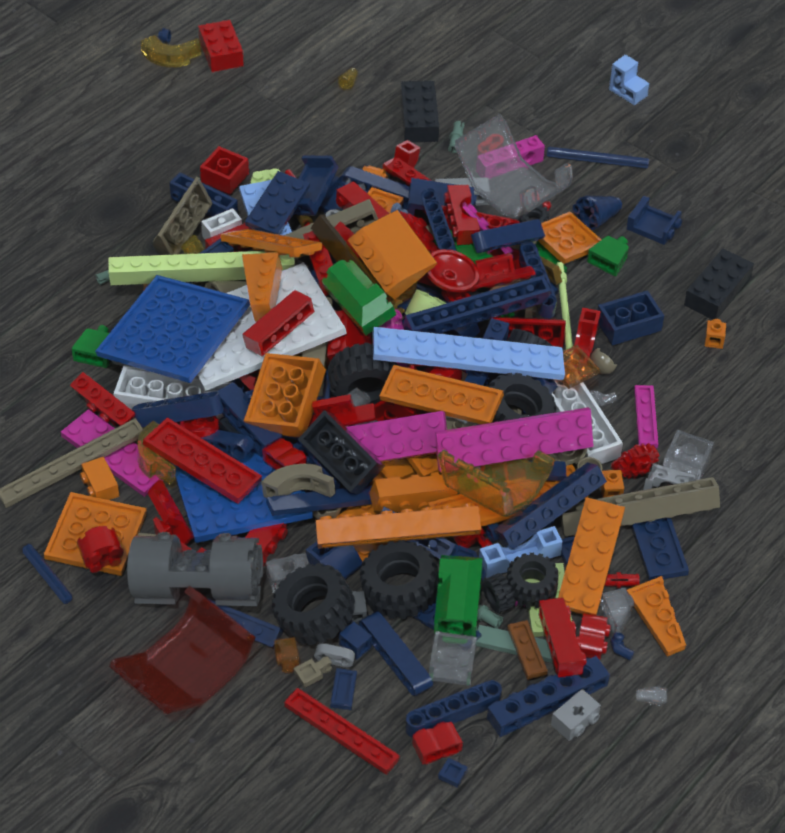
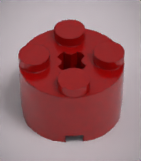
M107 526L94 527L85 532L84 538L81 539L79 537L77 540V546L83 562L92 573L100 571L105 566H117L121 563L124 550L113 527H111L112 529H108Z

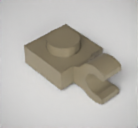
M328 656L316 663L313 659H310L295 667L294 673L303 687L306 688L322 679V673L331 671L332 662Z

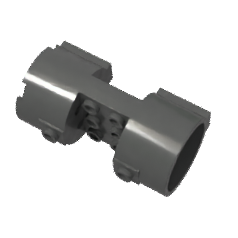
M160 532L156 536H134L129 548L127 566L130 593L137 604H176L180 598L181 587L211 588L216 605L257 606L260 601L261 586H258V584H260L261 577H263L262 546L257 545L259 538H237V536H231L230 533H222L214 539L211 550L196 552V550L190 549L182 552L179 538L177 535H170L169 532Z

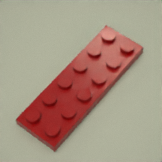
M168 417L143 439L144 446L237 504L262 480V475Z

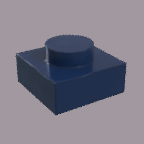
M448 758L438 774V779L458 788L467 773L468 767Z

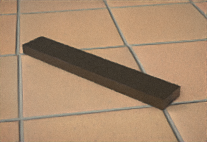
M319 215L311 226V230L337 262L340 260H345L346 262L353 260L371 282L377 283L384 291L325 215Z

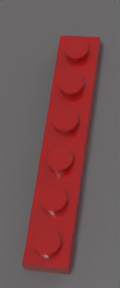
M299 688L284 702V707L387 775L399 761L400 755Z

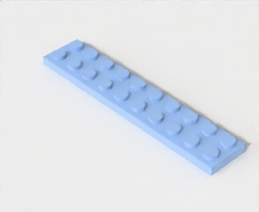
M381 327L373 328V360L502 374L512 373L513 375L515 373H522L523 376L529 375L531 377L563 380L565 376L562 347Z

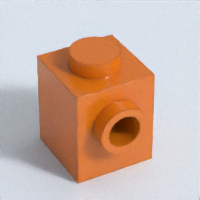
M621 470L602 471L607 480L605 484L600 486L602 498L623 494L624 484Z

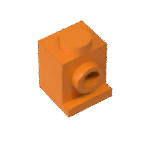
M719 319L708 320L705 333V347L723 349L726 323ZM710 337L720 338V341L710 339Z

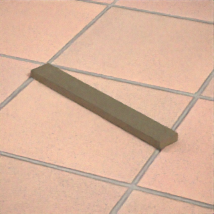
M135 418L0 488V499L5 508L82 469L81 464L103 456L105 457L145 436V431Z

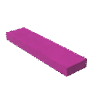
M635 385L634 397L638 445L644 443L646 446L650 443L651 446L654 445L655 448H658L654 386Z

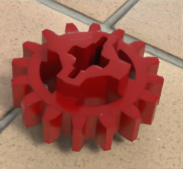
M642 443L640 447L634 446V449L628 450L627 455H622L623 459L619 460L620 465H618V468L621 470L624 477L627 476L628 479L632 476L636 478L639 474L643 476V474L650 471L653 463L659 461L658 457L660 455L654 445L651 446L648 443L645 446Z

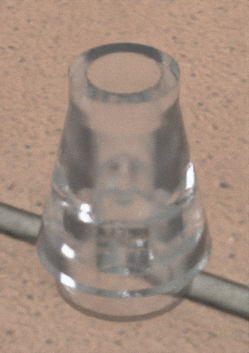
M660 685L637 689L636 700L657 706L667 704V687Z

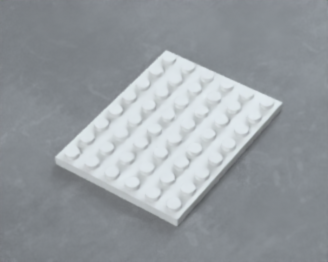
M304 262L282 271L276 305L291 292L297 290L312 299L315 312L267 353L293 356L347 334L345 326ZM247 285L227 292V294L249 299ZM251 305L197 374L205 391L261 369L265 355L260 356L247 349L242 335L257 322L254 320Z

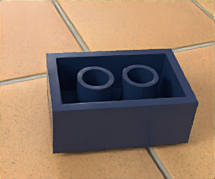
M648 290L598 305V311H601L599 325L612 345L662 331L664 314Z

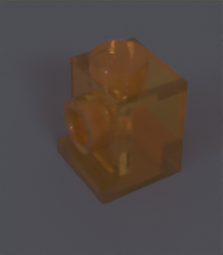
M295 637L274 640L277 665L281 664L282 672H293L294 668L299 666Z

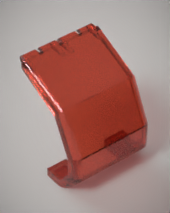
M190 585L185 591L191 597L186 613L174 628L146 652L115 658L109 665L112 670L123 677L124 680L166 714L199 707L206 703L239 672L248 660L256 638Z

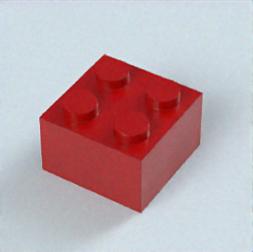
M220 146L200 166L201 182L227 194H231L249 174L248 158Z

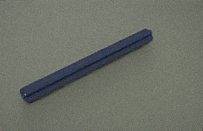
M548 147L547 156L554 158L648 168L649 159L642 157Z

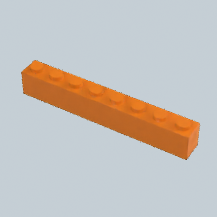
M463 504L459 508L447 505L433 510L432 507L422 508L421 511L404 509L401 510V513L382 511L379 515H372V513L367 512L361 513L360 516L352 517L351 514L341 515L340 518L334 519L331 516H323L319 518L320 520H316L318 548L475 535L481 532L479 506H473V504Z

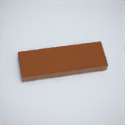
M528 620L509 624L507 629L526 678L532 679L547 675L548 670Z

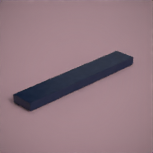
M372 485L367 486L358 495L351 493L347 488L335 489V494L332 497L318 492L267 497L266 504L272 516L372 504L369 494Z

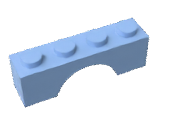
M555 526L536 532L531 539L513 550L502 547L499 543L480 548L479 558H483L486 578L497 573L507 572L510 562H514L515 557H521V554L524 553L526 555H530V552H534V555L540 553L543 554L544 558L560 556L562 540Z

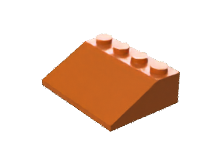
M398 210L362 227L348 239L384 291L394 299L398 298L438 264Z
M266 353L244 422L285 436L300 437L309 427L313 414L312 402L317 401L326 369L320 359Z

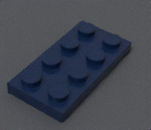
M277 171L247 217L245 226L258 231L280 235L309 190L310 183Z
M661 518L651 522L645 521L631 525L649 581L660 576L663 579L688 575L689 569L671 518Z

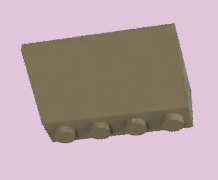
M195 178L187 192L184 193L179 204L174 208L169 219L164 223L159 234L154 238L152 245L158 253L162 255H178L213 204L200 178Z

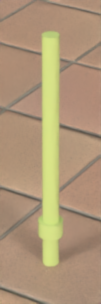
M558 262L556 265L560 267L562 272V282L558 285L562 319L566 320L565 346L566 352L570 353L573 348L566 291L567 275L564 273L563 263Z

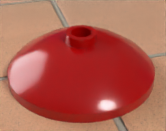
M446 249L431 253L438 264L427 272L426 275L433 284L445 291L454 293L466 292L475 287L479 279V271L469 257L460 252Z

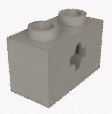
M582 689L552 714L551 725L570 741L575 736L579 737L589 724L593 725L599 719L601 705Z

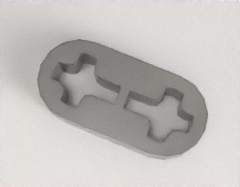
M322 643L317 645L314 657L320 661L328 656L332 662L331 665L351 667L355 653L347 648Z

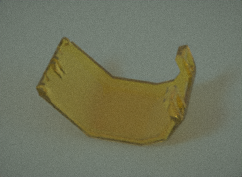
M445 449L438 454L443 482L447 487L503 517H508L521 511L531 504L548 479L555 461L554 458L539 450L535 452L532 462L522 458L480 466L468 464L459 458L454 463L455 456L449 454Z

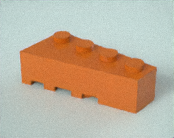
M278 252L242 254L249 300L255 321H258L276 306L283 270Z
M450 470L448 474L439 475V472L430 473V476L419 477V474L411 475L407 479H401V477L375 479L369 494L374 511H382L384 507L394 512H401L404 509L421 511L422 508L428 507V502L457 495L460 484L456 471Z

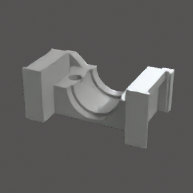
M653 463L651 472L649 471L648 478L645 480L643 490L653 489L654 486L658 487L662 482L679 484L694 481L695 475Z

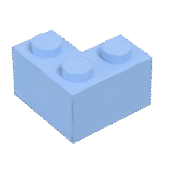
M624 55L612 64L609 90L636 105L648 95L649 83L637 76L638 62Z

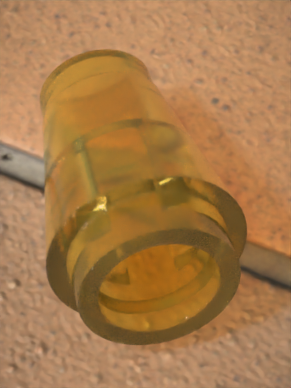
M350 68L339 76L338 84L342 89L346 90L353 87L358 75L357 70Z

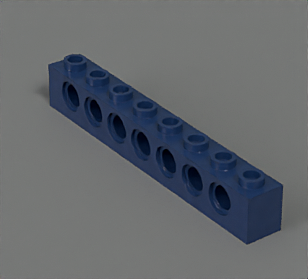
M544 275L408 314L405 316L403 328L408 331L440 334L545 303L549 298L551 290Z

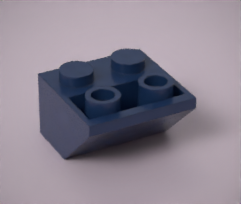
M316 541L306 549V564L316 565V563L325 566L330 565L337 569L344 579L362 567V560L353 545L318 548Z

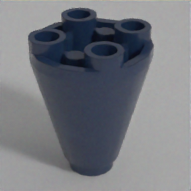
M587 195L580 197L576 204L573 205L572 210L576 217L590 230H595L621 210L622 202L618 197Z

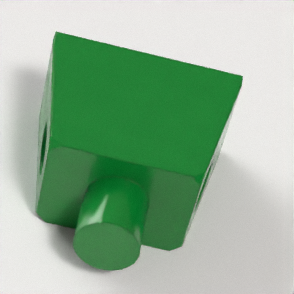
M606 236L589 249L587 262L616 277L628 257L629 247L627 239L620 236L616 240L611 236Z
M100 325L97 330L85 329L72 347L73 361L107 368L109 359L98 357L95 351L109 335V329L104 325Z

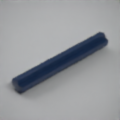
M31 544L22 548L23 554L64 604L71 602L73 599L72 594Z

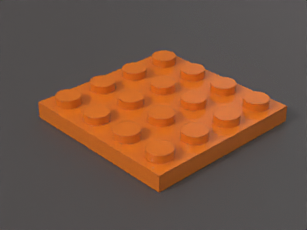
M70 492L44 552V559L87 568L78 549L77 540L79 537L81 539L84 538L85 532L94 527L107 526L108 529L113 527L116 530L124 553L119 565H108L100 571L122 576L128 562L131 541L140 532L147 514V508Z

